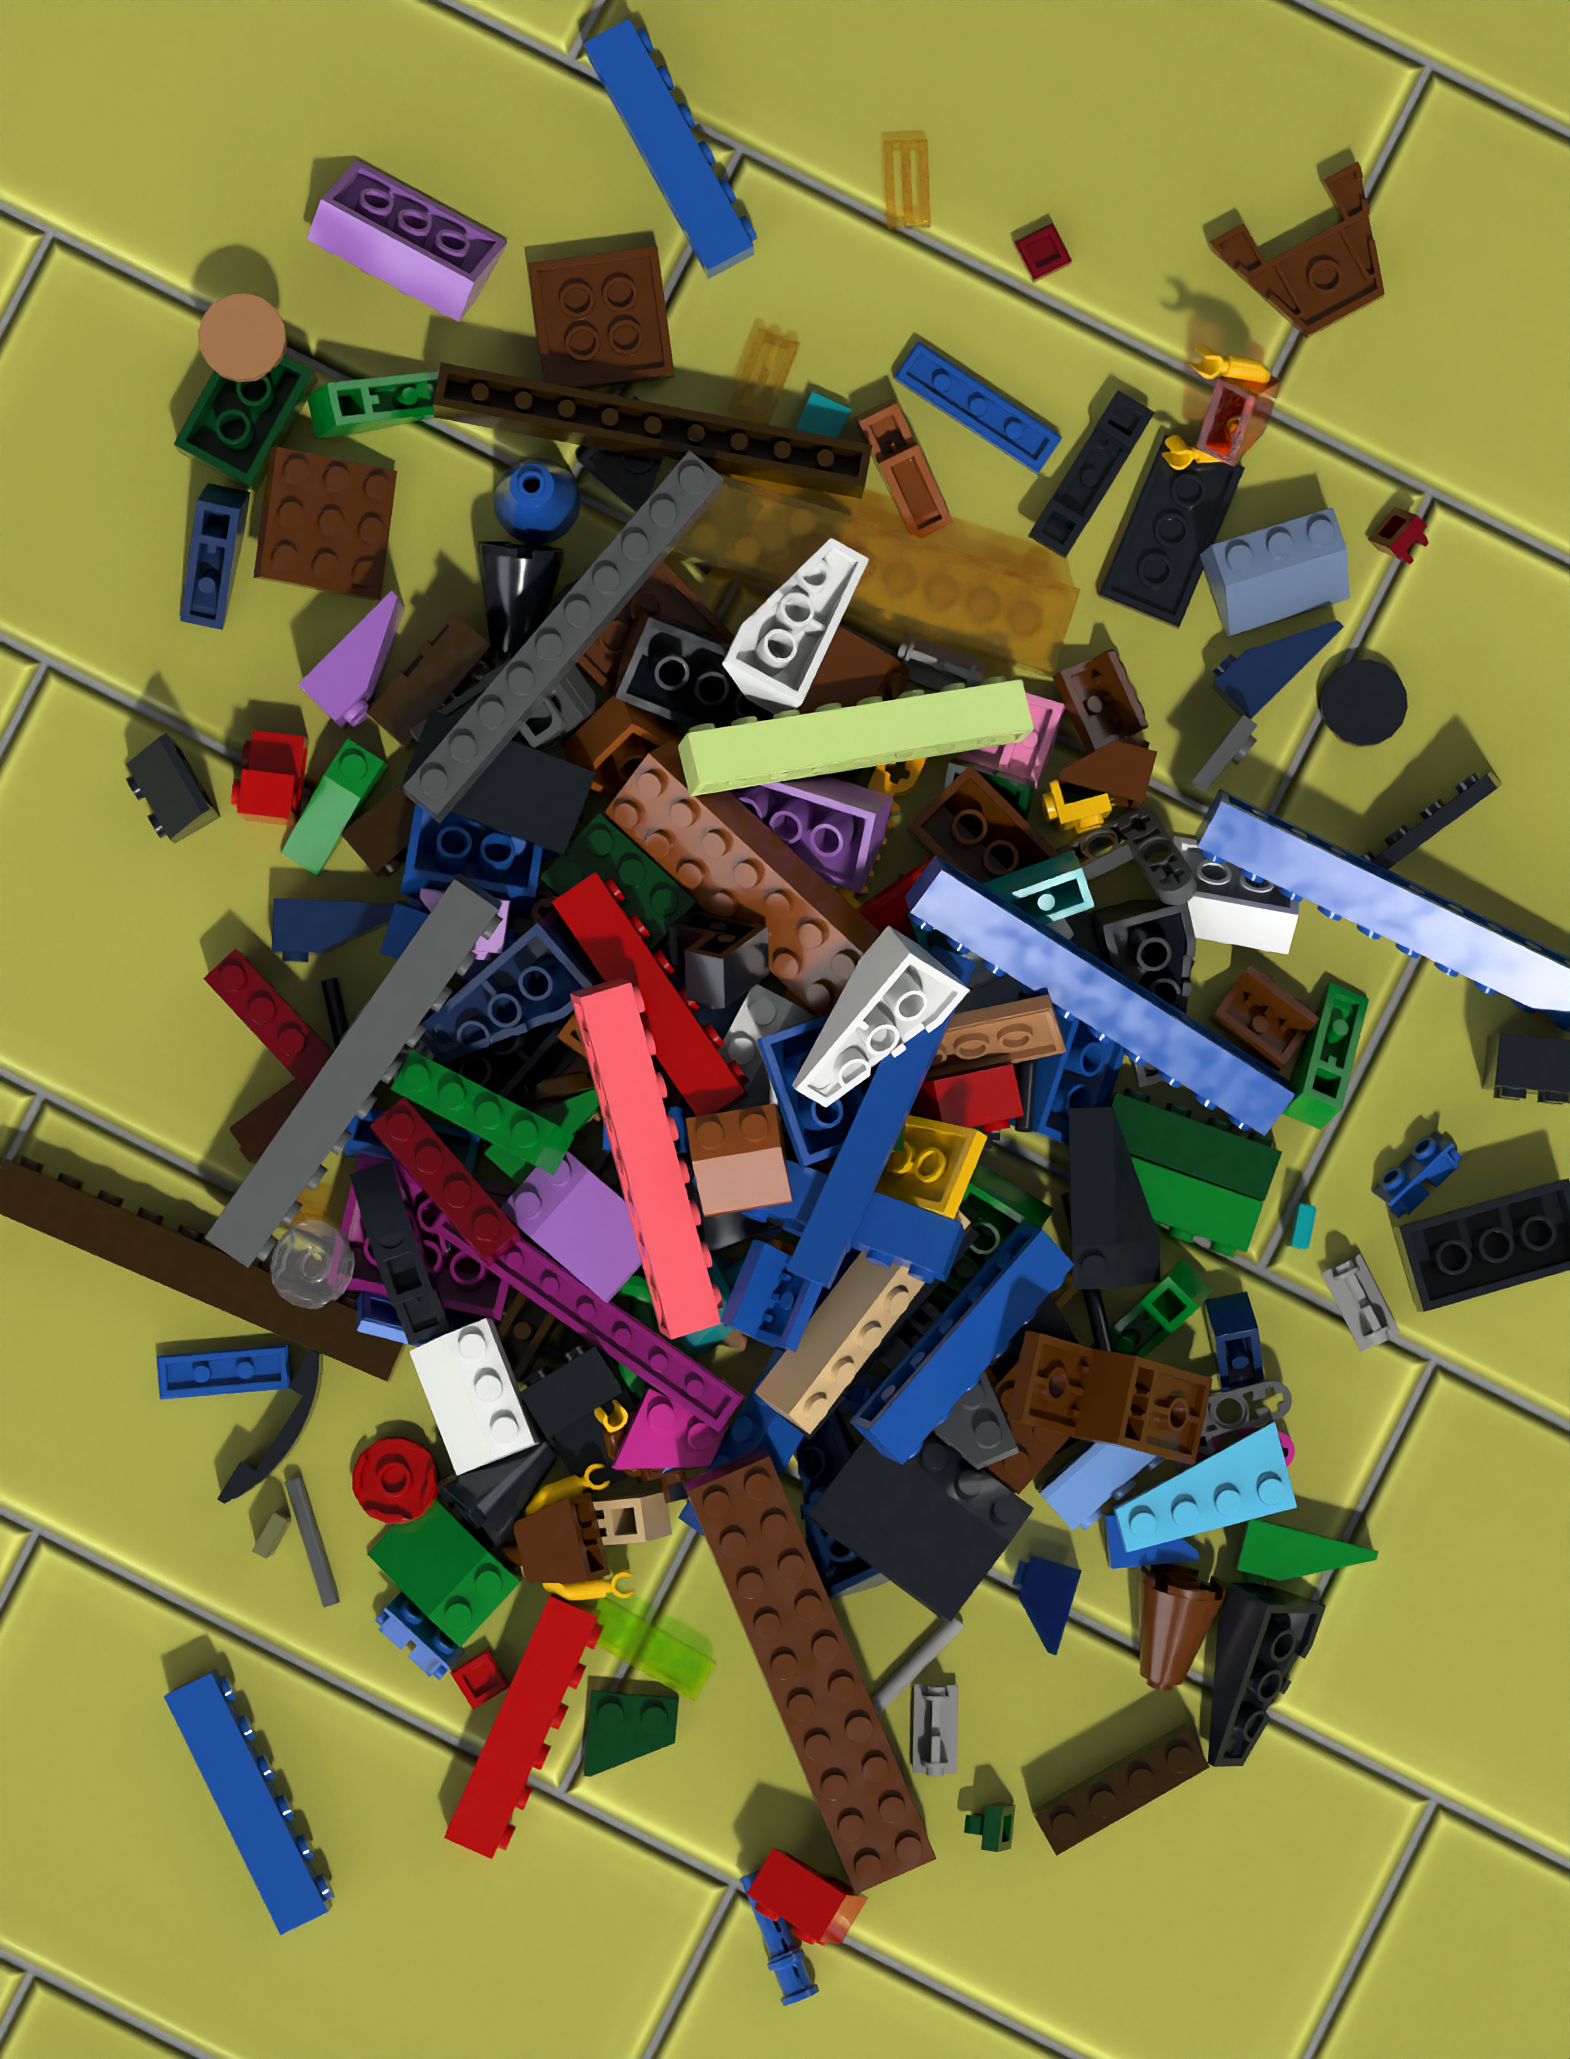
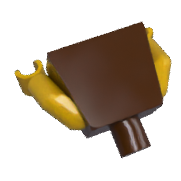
M596 1463L590 1465L586 1469L584 1476L577 1477L574 1474L542 1487L526 1506V1517L514 1523L513 1529L516 1540L506 1542L502 1546V1558L507 1567L515 1568L522 1566L528 1583H542L547 1592L567 1601L604 1598L606 1593L613 1592L619 1598H628L635 1592V1589L620 1591L615 1586L618 1578L633 1576V1573L629 1570H618L611 1579L604 1580L603 1577L610 1575L591 1492L583 1494V1490L587 1488L595 1491H602L608 1488L611 1480L601 1485H594L590 1481V1474L594 1470L604 1468L603 1464Z

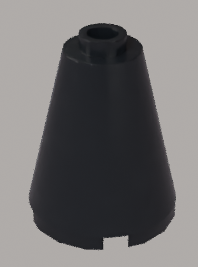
M479 541L477 553L489 642L493 650L499 651L498 658L509 660L514 657L544 622L564 562V550L561 548L525 543V545L511 544L508 541Z
M540 1428L536 1431L540 1441L539 1444L458 1476L454 1471L442 1478L436 1485L439 1494L451 1509L455 1506L463 1516L461 1520L491 1547L495 1546L497 1548L504 1542L515 1521L519 1519L557 1461L553 1451L558 1446L551 1437L546 1438Z

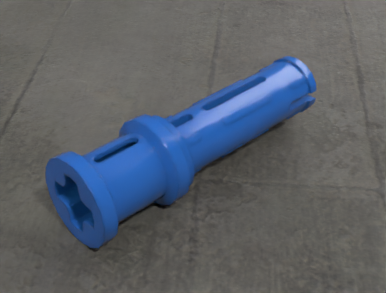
M760 1870L739 1879L746 1893ZM747 1896L771 1956L767 1958L768 1969L775 1972L784 1995L780 1999L782 2005L786 2006L820 1991L818 1985L812 1984L803 1962V1958L806 1956L804 1949L794 1945L785 1919L779 1917L776 1922L762 1915L754 1909L757 1901Z

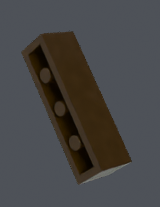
M402 782L340 833L377 877L383 872L389 877L405 864V854L408 848L415 803L407 796L399 794Z
M1182 1724L1033 1810L1032 1813L1057 1856L1210 1768L1189 1729L1185 1724Z

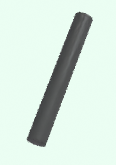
M302 1477L285 1481L323 1608L337 1604L340 1600Z

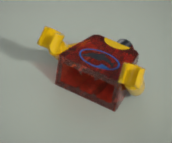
M1201 344L1196 346L1195 350L1205 357L1204 360L1197 364L1189 363V365L1206 379H1212L1220 372L1221 376L1217 379L1204 423L1195 445L1189 447L1179 435H1172L1165 440V444L1170 451L1163 452L1162 456L1176 470L1186 468L1193 459L1197 463L1224 462L1234 467L1266 430L1281 386V381L1272 376L1268 367L1260 361L1229 354L1221 358L1209 346Z

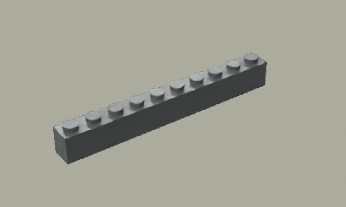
M690 450L406 782L403 788L408 798L437 822L441 823L720 495L723 491L724 478Z
M458 873L209 1230L205 1239L247 1268H249L256 1257L264 1262L278 1242V1239L272 1236V1233L280 1222L287 1226L290 1225L303 1206L302 1203L296 1200L305 1186L313 1191L328 1169L321 1165L330 1151L338 1156L353 1134L346 1129L355 1115L363 1120L378 1099L371 1094L379 1080L386 1084L390 1082L403 1063L396 1058L402 1047L407 1044L413 1049L427 1029V1026L421 1022L430 1008L438 1013L452 993V990L446 984L453 974L457 972L463 977L478 956V954L471 950L480 936L489 940L503 920L502 917L496 914L502 906V902Z

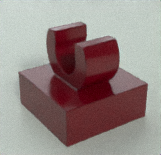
M1395 507L1368 538L1378 551L1408 564H1412L1414 561L1407 552L1414 542L1424 547L1429 544L1427 537L1422 533L1427 525L1418 515Z

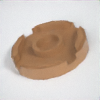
M249 293L229 294L214 302L203 315L198 330L199 348L207 364L223 378L236 382L256 381L266 376V373L270 372L280 363L287 345L286 327L276 308L264 298Z

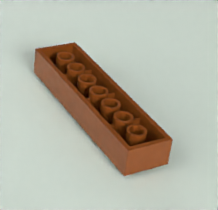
M674 739L649 752L603 815L708 913L768 926L769 970L819 1017L830 1014L859 960L881 933L728 790L690 797L679 754V744Z

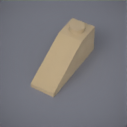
M663 1491L592 1499L603 1546L647 1542L672 1535L668 1503H665Z

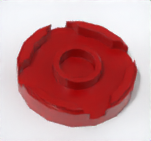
M385 1437L378 1440V1442L372 1444L369 1448L367 1447L359 1455L353 1469L352 1489L355 1498L358 1499L360 1506L370 1517L387 1524H406L421 1518L433 1506L438 1494L436 1485L440 1482V1471L434 1456L424 1445L406 1437Z

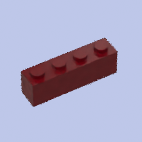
M234 949L203 979L296 1080L308 1090L334 1051L248 958L237 949Z
M405 1097L370 1125L375 1136L487 1267L492 1265L522 1239L519 1230Z

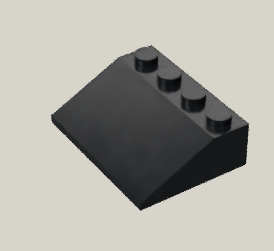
M931 1431L924 1439L920 1451L912 1458L907 1459L903 1465L882 1456L864 1437L806 1517L949 1624L1010 1544L1034 1508L984 1470L975 1468L962 1457L960 1452L947 1445Z

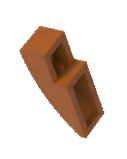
M890 399L853 417L864 442L873 445L871 457L913 541L952 524L953 520L898 403Z

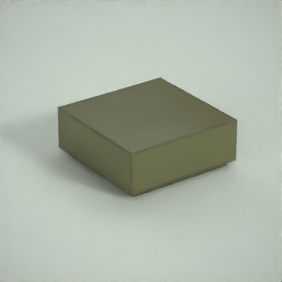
M279 1510L273 1512L252 1552L265 1559L273 1556L292 1521L291 1517Z

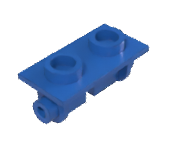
M1434 1131L1430 1136L1419 1140L1412 1148L1411 1154L1398 1167L1388 1170L1372 1193L1388 1204L1387 1207L1396 1217L1400 1218L1404 1213L1409 1215L1430 1195L1421 1182L1427 1178L1437 1188L1459 1167L1457 1162L1462 1157L1453 1148L1454 1145Z
M402 1592L375 1619L381 1626L378 1630L400 1650L410 1640L417 1645L408 1657L428 1677L433 1674L440 1680L465 1652Z

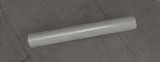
M956 1617L949 1624L944 1622L873 1695L871 1702L877 1716L965 1627Z

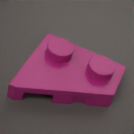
M646 1389L611 1467L616 1470L709 1467L728 1426L724 1425L722 1430L717 1432L672 1399L654 1390Z

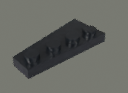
M1492 770L1482 778L1477 772H1474L1455 786L1459 795L1447 804L1439 798L1419 813L1424 819L1423 822L1411 831L1404 824L1384 839L1389 846L1376 857L1370 850L1361 857L1385 869H1390L1502 785L1501 781Z

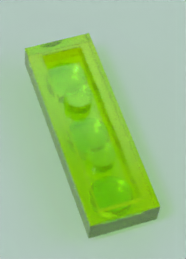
M601 1598L595 1609L601 1611L597 1622L604 1625V1628L596 1645L694 1702L716 1665V1661L609 1598Z

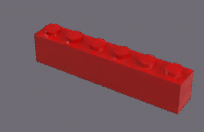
M594 872L553 900L552 904L605 982L622 978L631 982L632 987L637 986L639 988L645 1011L640 1013L643 1029H649L656 1047L655 1056L695 1115L703 1116L726 1112L749 1096L743 1087L749 1082L748 1077L735 1059L730 1063L726 1062L718 1050L725 1045L710 1022L704 1027L701 1025L693 1013L700 1007L697 1002L686 1000V987L684 986L678 990L673 984L669 975L675 972L674 968L660 949L654 954L644 941L650 933L636 913L630 917L627 916L619 904L625 899V896L611 876L603 880L598 873Z
M552 1593L550 1594L444 1836L445 1839L490 1859H493L497 1848L506 1851L516 1829L515 1825L509 1823L515 1807L524 1810L534 1786L526 1783L533 1767L538 1770L542 1769L551 1749L550 1745L544 1743L549 1729L552 1727L559 1730L569 1708L568 1705L562 1703L563 1697L568 1687L577 1689L587 1667L579 1662L585 1647L594 1650L604 1628V1625L597 1622L601 1610L580 1601H567Z

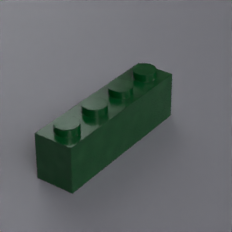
M1126 1088L1124 1095L1117 1092L1113 1094L1109 1106H1113L1131 1156L1258 1201H1265L1282 1151L1272 1148L1275 1140L1253 1132L1249 1133L1248 1139L1231 1133L1233 1125L1210 1117L1206 1124L1190 1119L1191 1110L1167 1102L1165 1110L1150 1105L1148 1103L1151 1096L1133 1089Z

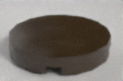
M579 1071L541 1080L540 1083L535 1084L536 1087L528 1092L527 1085L521 1086L516 1089L515 1095L519 1106L529 1107L578 1096L595 1089L591 1071L589 1073Z

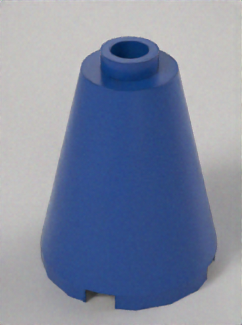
M529 458L514 464L501 476L495 489L494 509L502 527L517 540L529 544L551 543L568 533L577 520L580 510V492L574 477L565 467L549 459ZM538 489V490H537L536 492H534V493H529V492L532 491V490Z

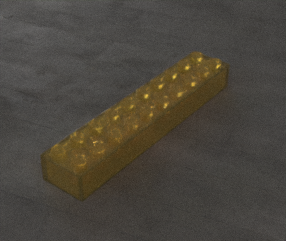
M663 456L651 495L680 461ZM722 474L719 475L724 478L723 491L668 555L672 558L708 567L713 571L777 591L830 538H833L869 558L844 613L1051 678L1055 671L1080 589Z

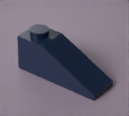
M208 483L197 499L180 621L223 630L243 543L251 492Z
M1337 620L1246 650L1237 659L1230 653L1212 671L1218 678L1210 687L1240 717L1245 715L1251 720L1344 626Z
M274 898L272 951L276 954H282L283 962L308 963L309 955H322L387 926L395 904Z

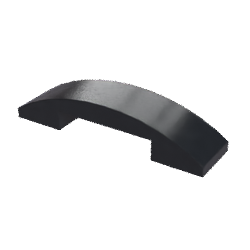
M1117 390L1028 537L1065 559L1111 487L1155 412Z
M311 1350L289 1384V1388L303 1397L260 1465L256 1467L247 1460L241 1461L217 1500L225 1504L246 1494L267 1479L289 1456L304 1433L318 1400L323 1375L322 1353Z

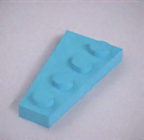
M1270 1421L1255 1432L1232 1442L1217 1453L1196 1462L1195 1465L1185 1468L1179 1474L1158 1483L1115 1507L1114 1512L1124 1551L1131 1552L1296 1508L1297 1505L1275 1421Z

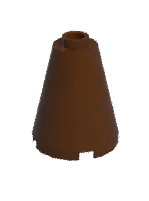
M1175 1564L1151 1565L1150 1571L1146 1566H1141L1139 1573L1140 1675L1147 1679L1148 1686L1158 1690L1170 1691L1173 1689V1686L1183 1684L1225 1598L1226 1584L1219 1578L1211 1575L1210 1583L1198 1578L1199 1570Z

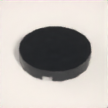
M1372 660L1351 661L1337 668L1325 682L1320 696L1321 717L1325 725L1341 742L1356 747L1376 746L1391 738L1403 724L1408 709L1407 692L1399 676L1385 664Z

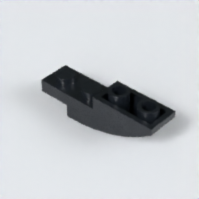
M393 1159L350 1173L359 1210L391 1305L395 1306L408 1344L450 1330L452 1326L421 1245L422 1238Z

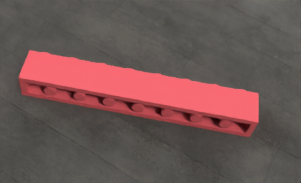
M622 978L571 992L573 1008L659 1330L672 1340L722 1324L719 1322L718 1310L723 1309V1300L715 1283L711 1284L707 1268L712 1267L711 1255L704 1241L700 1242L696 1226L701 1224L700 1213L695 1201L688 1199L685 1183L690 1182L688 1168L684 1159L677 1157L673 1142L679 1139L677 1126L672 1115H666L662 1100L667 1097L666 1085L661 1073H655L651 1056L656 1054L655 1043L649 1029H643L640 1013L645 1011L641 992L637 986L632 987L631 982Z

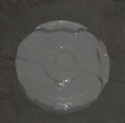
M308 1220L294 1225L282 1235L273 1251L270 1266L272 1282L279 1295L289 1303L307 1309L325 1307L323 1304L328 1303L330 1300L335 1301L350 1283L355 1265L354 1253L350 1250L349 1243L347 1242L349 1239L345 1233L329 1223Z

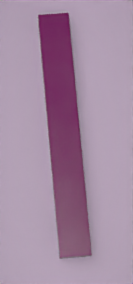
M442 1213L438 1215L430 1228L717 1432L722 1430L745 1397L613 1302H604L572 1273L524 1239H521L492 1265L487 1267Z

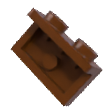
M1113 648L1104 651L1095 658L1059 671L1052 676L1087 755L1114 740L1123 741L1124 736L1133 737L1148 728L1144 708L1136 698L1127 679L1126 668L1118 659Z
M1248 967L1231 987L1209 1020L1279 1072L1288 1062L1304 1037L1318 1022L1319 1018L1310 1011L1303 1001L1291 997L1275 985L1271 977L1265 973L1258 972L1253 967Z
M296 1078L230 1127V1132L241 1145L239 1150L249 1163H257L307 1091Z

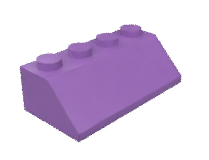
M357 159L321 198L307 236V240L319 245L326 252L341 257L359 267L363 272L376 276L396 287L403 294L420 300L433 307L440 314L449 316L458 322L477 300L508 242Z
M826 775L728 790L827 883L857 893L863 890L885 837L893 796Z

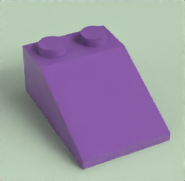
M392 591L298 684L343 731L349 725L355 729L362 724L369 716L367 713L370 708L369 705L375 700L405 610L399 598Z
M569 1150L564 1155L554 1176L536 1167L500 1208L530 1238L606 1303L614 1297L642 1265L625 1200Z

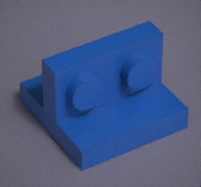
M753 1239L719 1322L783 1353L786 1350L796 1352L823 1286L790 1273L787 1267L792 1258L791 1255L765 1242Z

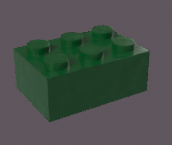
M283 355L282 360L276 367L266 373V376L256 381L236 382L223 378L213 371L173 445L180 454L256 494L267 475L270 448L283 446L307 402V396L312 393L318 379L313 370Z
M600 813L568 846L565 856L560 855L540 877L561 896L594 872L598 873L603 880L611 876L625 896V899L619 904L627 916L630 917L636 913L650 933L644 941L653 954L659 949L661 950L664 947L663 945L669 940L668 926L689 910L697 911L701 907Z

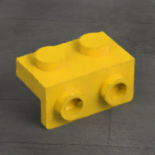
M1058 780L1049 782L1045 788V794H1042V798H1040L1046 824L1054 822L1056 832L1075 827L1077 834L1102 827L1101 824L1105 823L1104 819L1112 811L1108 793L1064 804Z

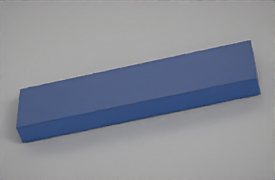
M919 341L894 376L896 382L1036 475L1039 474L1062 440L1060 435Z

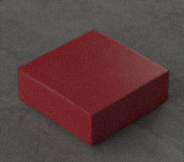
M1053 223L1014 242V247L1032 283L1072 264V259Z

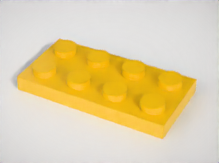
M908 1115L905 1123L903 1151L892 1150L874 1191L935 1214L954 1219L988 1136L976 1129ZM838 1154L827 1159L822 1171L823 1173L830 1174Z

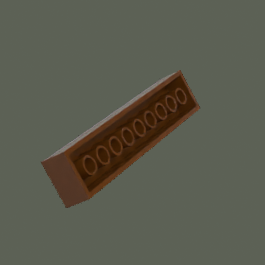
M762 1447L683 1481L682 1484L855 1895L936 1860L935 1853L769 1454Z

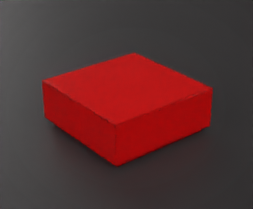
M488 1648L450 1672L473 1710L511 1685Z

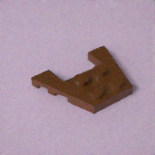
M1358 161L1324 179L1322 182L1324 189L1342 219V222L1268 262L1264 260L1244 223L1211 240L1208 244L1210 250L1306 338L1376 302L1385 295L1375 240H1373L1369 220L1368 201L1365 198L1362 169Z

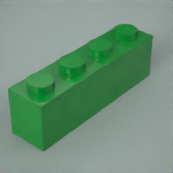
M413 1050L410 1052L391 1090L411 1102L553 1176L575 1137L556 1124Z
M1131 1157L1153 1221L1170 1227L1168 1236L1188 1243H1193L1194 1237L1197 1236L1211 1241L1209 1250L1234 1258L1236 1250L1247 1252L1264 1202Z

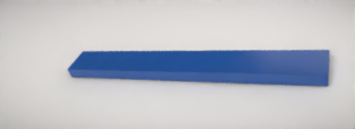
M933 945L929 954L967 986L976 966L975 962ZM957 1006L943 1023L930 1033L924 1029L904 1043L906 1050L894 1058L890 1053L880 1061L788 1264L787 1270L790 1273L826 1288H831Z

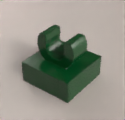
M998 1802L986 1805L985 1814L973 1813V1815H966L964 1833L982 1835L981 1850L1001 1852L1011 1849L1016 1805Z

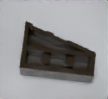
M453 610L444 619L448 623L447 626L432 642L429 640L425 641L418 650L421 654L405 671H400L367 711L368 715L408 752L418 744L410 732L411 728L425 720L431 710L438 711L462 695L473 681L477 684L481 682L483 676L496 667L492 663L496 658V654L491 644Z

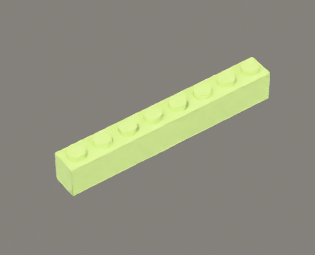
M998 676L982 681L980 683L981 686L966 688L964 683H955L942 687L938 693L926 695L924 690H912L900 694L898 699L883 701L881 696H874L858 701L857 706L842 708L840 703H830L816 708L814 713L800 715L799 710H787L775 714L773 719L758 721L757 717L750 716L737 719L731 723V726L715 728L713 723L694 726L689 729V733L685 735L678 745L689 796L1022 742L1034 730L1022 679L1007 681L1006 677Z

